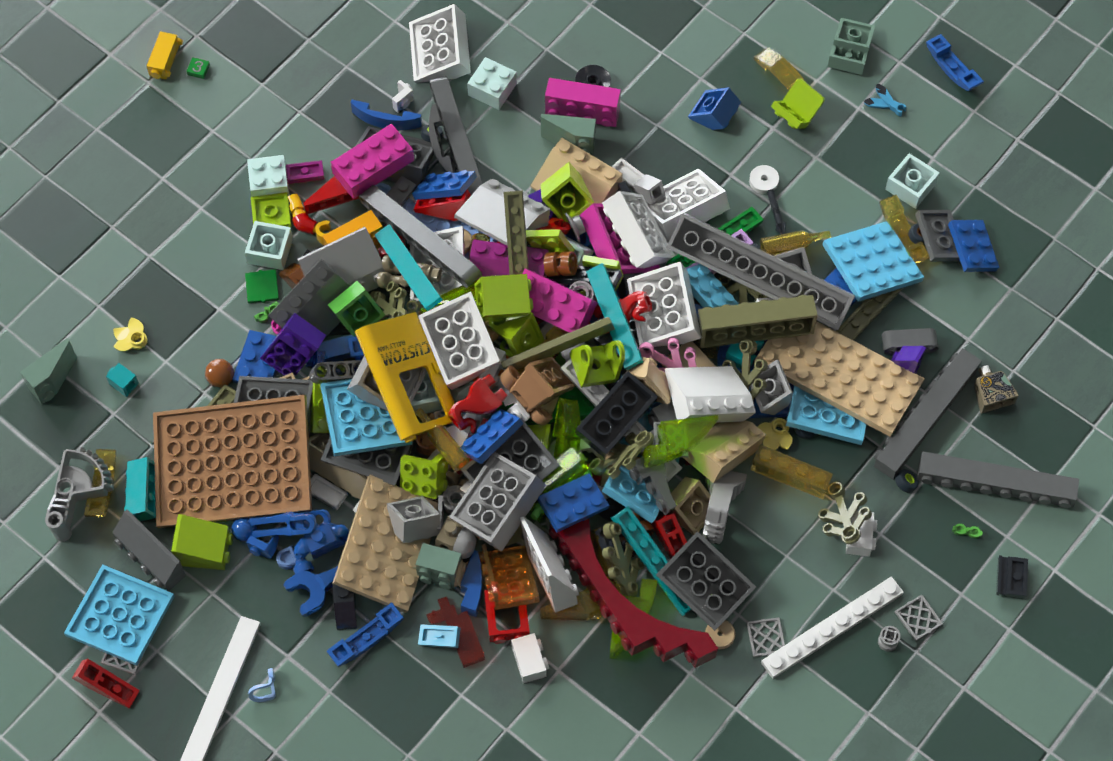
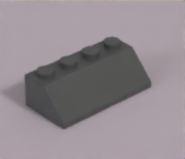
M128 510L124 511L113 531L114 543L121 550L125 548L128 551L127 556L134 563L138 561L141 564L140 569L147 576L151 574L155 578L153 580L159 588L164 587L167 591H170L186 576L180 561Z

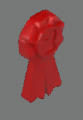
M551 218L548 226L536 230H561L566 235L570 231L571 226L563 219Z

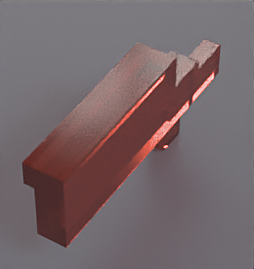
M447 596L437 599L440 610H433L431 613L426 614L427 619L433 625L445 621L447 626H458L461 628L459 646L456 650L463 668L484 661L485 655L468 612L464 611L457 615L454 604L450 606Z

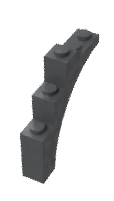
M670 399L668 405L662 403L651 409L647 415L652 427L654 422H677L672 399ZM659 425L663 431L667 428L666 425ZM669 429L666 434L671 437L673 431ZM664 435L660 438L664 444L668 441ZM653 439V443L649 448L641 450L646 456L636 460V465L633 469L629 470V474L638 485L646 483L647 491L654 496L658 509L663 511L666 516L677 505L670 493L666 479V457H656L655 440ZM658 443L659 450L661 449L662 445ZM665 448L661 451L662 454L667 452Z

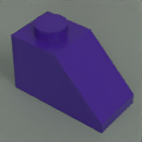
M902 346L900 352H895L891 361L916 374L922 363L926 347Z

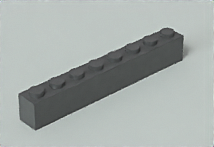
M963 348L959 353L955 352L949 361L951 364L948 367H943L939 373L940 378L937 381L934 379L928 388L929 392L921 395L917 402L919 405L916 408L912 407L907 414L908 419L905 422L901 421L896 428L897 433L894 436L891 435L885 442L887 446L883 450H878L874 456V459H876L874 467L891 479L895 478L896 474L900 472L978 371L982 360Z
M923 451L919 460L917 480L922 481L924 484L934 483L946 488L957 487L964 491H980L986 495L997 494L1003 498L1014 497L1022 501H1037L1043 505H1059L1061 508L1074 507L1077 501L1079 486L1078 478Z

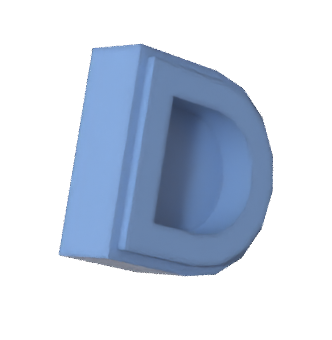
M292 546L282 549L276 556L277 564L282 569L287 570L295 566L296 558H294Z

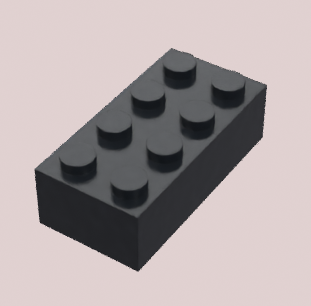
M627 371L576 428L575 434L605 459L656 402L658 396Z

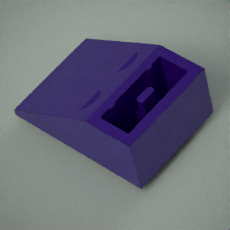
M294 313L260 359L284 376L293 373L295 377L318 350L326 335Z

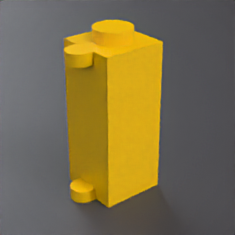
M160 31L147 63L149 76L155 79H167V77H170V69L179 46L183 44V40L178 38L176 34Z

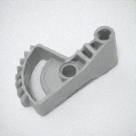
M83 447L78 451L66 449L63 452L54 495L46 513L45 523L55 539L60 542L69 540L72 535L70 527L77 501L104 497L108 495V492L114 490L112 485L113 479L110 477L112 474L108 470L107 464H104L103 459L99 458L96 453L93 454L89 449L86 451ZM70 459H79L94 465L101 473L102 486L92 488L89 475L78 467L69 466ZM70 487L68 492H63L65 488Z
M729 471L715 483L706 478L705 483H707L711 497L707 509L703 537L710 543L720 544L722 542L731 500H734L741 491H744L747 474Z

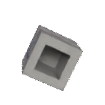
M646 174L634 183L636 194H642L646 203L653 205L665 196L662 180Z

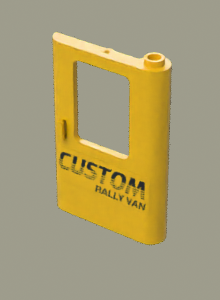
M417 312L369 324L355 331L400 441L405 440L406 443L416 440V435L452 424L448 417V412L455 402L448 386H446ZM420 367L426 368L445 412L444 417L425 423L418 421L399 377L400 373Z

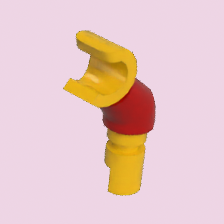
M298 194L288 196L290 202L289 209L293 214L292 222L296 229L312 235L316 233L317 240L324 245L323 235L325 234L323 232L326 230L330 231V221L326 220L318 223L305 212Z

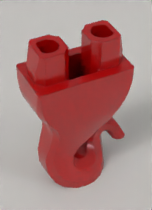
M636 291L623 299H619L628 323L631 317L637 321L646 322V318L640 316V314L652 311V302L646 292ZM599 304L594 310V315L597 318L604 317Z
M491 374L476 380L470 386L467 397L456 402L450 408L448 417L460 431L470 426V432L473 434L477 426L473 418L463 419L461 413L490 414L500 407L508 396L502 388L495 393L490 390L489 387L496 382Z

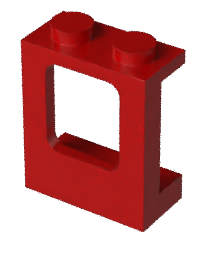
M524 586L484 590L490 642L502 644L507 640L530 634ZM517 604L521 626L518 629L498 630L496 628L495 606Z

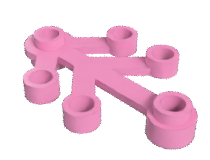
M677 338L668 340V349L671 351L673 360L654 350V346L648 342L642 343L639 346L642 357H651L667 366L658 368L665 372L666 368H685L682 366L679 353L680 342ZM671 343H676L677 345H676V346H671L670 344H671ZM692 347L686 348L684 358L688 360L689 367H697L695 349Z

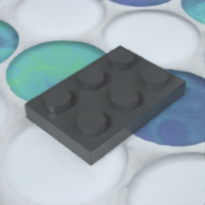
M918 210L915 215L930 261H960L948 226L949 222L954 220L951 211Z

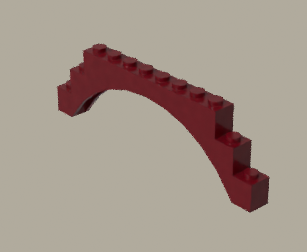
M578 469L572 471L570 482L584 476L583 473L578 471ZM592 473L593 480L600 486L602 476ZM589 519L557 533L552 524H550L549 534L551 538L557 541L561 553L568 558L570 567L578 573L581 584L587 587L593 602H597L602 616L608 619L614 634H618L623 648L626 651L628 650L631 656L653 646L655 655L660 656L663 662L684 652L686 660L689 663L691 662L694 668L716 658L718 647L708 632L679 628L660 621L637 608L619 593L606 577L596 558L590 538Z

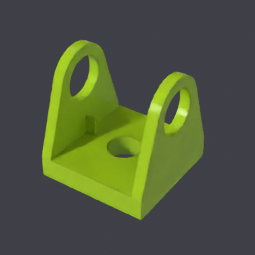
M533 313L527 316L507 318L506 322L502 325H494L495 320L489 321L490 328L504 339L500 344V349L505 351L509 358L537 347L545 340ZM507 344H508L510 350L505 349V346H506Z
M620 340L594 347L582 345L572 349L569 353L581 388L616 383L619 379L625 359L624 346ZM617 346H618L619 352H620V357H619V358L617 357V353H616V347H617ZM593 363L597 365V370L592 369Z

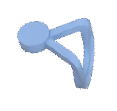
M273 668L268 669L269 682L267 684L256 685L250 688L248 691L250 700L265 702L276 697ZM271 686L272 694L262 697L253 695L255 690Z

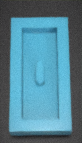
M420 625L418 645L458 648L461 628L458 626Z

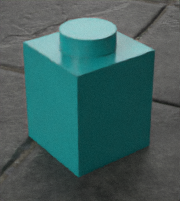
M120 363L112 367L106 375L109 385L125 397L139 384L136 375Z

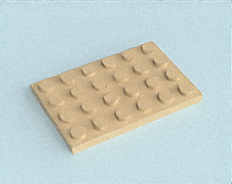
M368 476L332 584L384 605H389L392 602L397 610L404 613L408 612L419 578L415 564L422 543L429 544L431 538L403 543L394 533L387 503L420 497L419 495L411 494L399 486L383 482L382 479L375 476ZM425 498L438 511V503Z

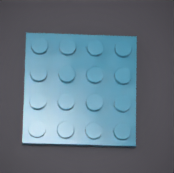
M888 221L826 239L822 244L858 302L922 282L924 279L923 274Z
M352 379L321 383L320 387L334 457L412 445L413 441L406 443L405 440L400 441L387 410L363 401L347 390Z
M794 386L786 426L862 445L866 428L865 423Z
M102 564L64 634L66 637L137 666L173 601L174 593Z

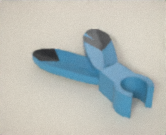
M881 84L876 85V92L881 99L868 98L864 100V104L869 107L890 108L898 116H902V111L898 109L906 111V105L893 101L888 90Z

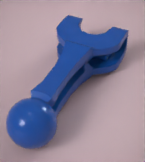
M320 509L300 513L287 512L274 516L240 518L233 522L231 530L233 536L239 541H247L250 535L255 538L276 535L294 536L313 532L318 527L330 523L331 517L327 510ZM318 514L323 516V523L317 524L315 517ZM279 522L287 523L286 527L274 529H257V525Z
M338 566L320 574L300 571L285 581L283 586L288 592L302 588L310 593V598L300 607V613L303 617H307L323 607L325 593L333 586L332 583Z

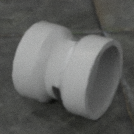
M894 626L884 627L878 638L879 647L888 652L896 649L900 640L899 630Z

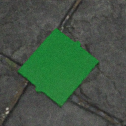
M276 269L245 273L248 303H265V301L279 300Z

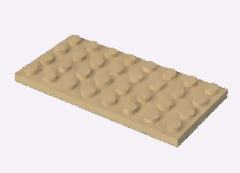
M817 321L814 334L767 340L755 361L757 359L766 360L768 365L775 360H779L789 383L889 437L893 434L925 379Z

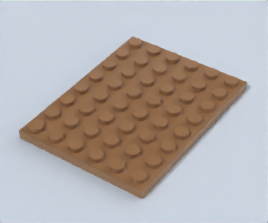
M305 395L153 412L156 527H175L178 514L210 522H220L240 518L274 516L287 512L300 513L312 511L307 397Z

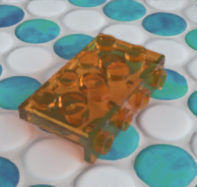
M486 544L481 545L482 551L479 552V559L482 564L483 576H487L485 577L486 588L490 589L488 590L489 601L494 602L495 610L540 602L529 557L524 545L505 548L502 552L500 550L487 552Z

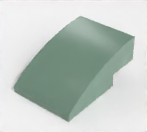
M841 18L827 67L862 75L875 25Z

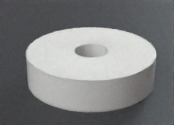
M757 166L750 173L749 183L755 192L767 194L768 190H775L777 188L779 175L770 166Z

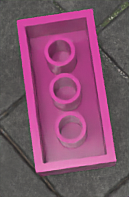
M549 78L545 93V114L596 119V124L616 127L620 111L621 89Z
M390 124L330 163L334 176L351 197L355 199L370 186L377 185L413 162L414 154L412 147L397 129Z
M524 269L522 274H527V279L531 281L529 298L533 300V310H531V313L534 316L569 333L588 325L598 304L597 301L538 273Z

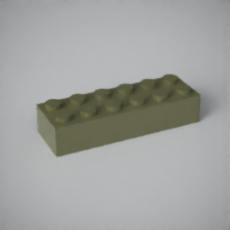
M800 295L793 298L782 297L778 300H761L754 303L743 302L738 305L726 304L721 307L698 309V323L701 338L699 339L700 348L741 343L744 339L762 341L814 334L817 320L813 295Z

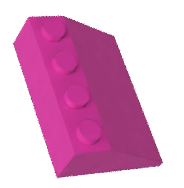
M593 203L580 214L596 257L619 261L623 274L647 273L660 268L659 264L647 268H636L632 265L629 259L630 255L621 245L622 240L619 234L613 230V223L605 215L602 203Z

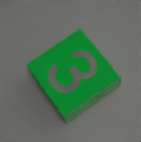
M192 57L186 71L187 75L204 79L210 62Z

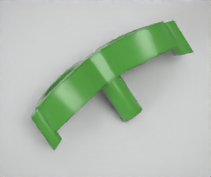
M275 301L269 307H264L265 311L254 316L255 321L260 323L267 322L269 313L279 303Z
M957 524L952 529L955 535H968L975 539L982 537L983 533L976 526L966 528L964 524Z

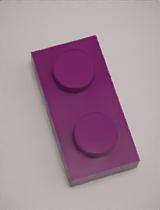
M322 160L286 165L288 184L324 180Z

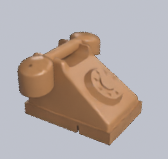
M552 356L530 362L525 367L521 376L515 367L511 365L500 376L503 386L514 395L526 412L530 414L531 419L539 425H546L553 419L552 415L541 408V406L576 387L560 370L561 366Z

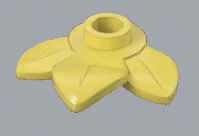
M130 318L128 327L114 328V336L118 340L114 348L119 351H128L132 348L141 349L145 347L148 339L146 334L143 333V324L135 318Z
M777 418L771 423L764 422L758 426L766 434L763 440L765 452H773L779 446L786 450L790 448L792 436L788 432L789 426H786L784 419ZM776 427H781L783 430L779 431Z

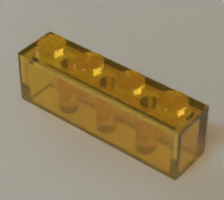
M761 444L754 456L751 467L752 471L823 500L833 476L830 472Z

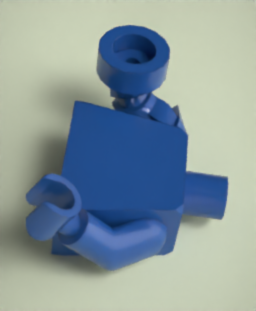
M326 523L313 532L304 534V537L294 547V558H296L293 568L294 573L296 574L300 571L312 572L314 567L311 561L306 560L307 554L310 553L312 558L315 559L345 545L350 532L349 529L342 524Z

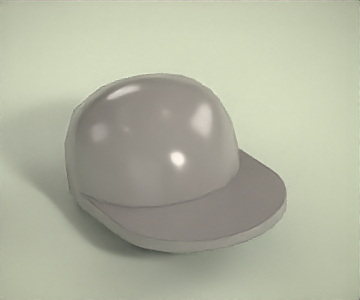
M464 527L458 534L453 551L461 553L462 559L469 558L475 551L477 542L475 534Z

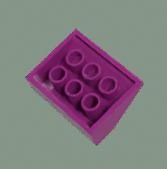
M473 239L469 261L481 271V277L510 275L507 245ZM527 247L529 270L545 277L543 262L548 249ZM477 280L468 288L465 287V294L471 292L475 301L476 296L474 284L477 282Z

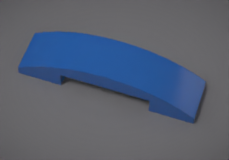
M941 34L926 42L935 61L958 86L970 91L983 84L984 81L973 69L969 71L951 51V45Z
M351 100L352 113L373 126L384 129L392 124L397 130H411L422 127L421 114L404 111L401 117L370 110L369 103Z
M392 602L376 614V618L345 641L341 639L327 650V653L338 667L352 661L376 645L404 619Z

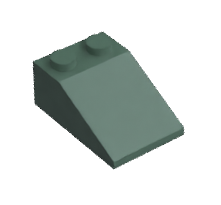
M541 114V137L555 145L561 138H564L593 156L596 119Z
M66 338L20 372L28 389L41 404L50 401L58 393L77 359L70 340Z

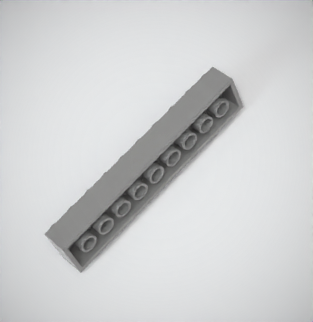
M684 212L666 248L774 300L782 297L793 298L800 295H813L817 310V321L836 330L839 329L855 297L854 294Z

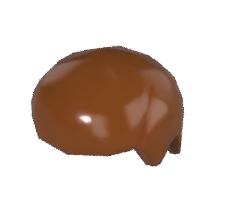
M224 359L211 361L205 370V379L211 386L222 388L225 384L229 385L234 376L232 365Z

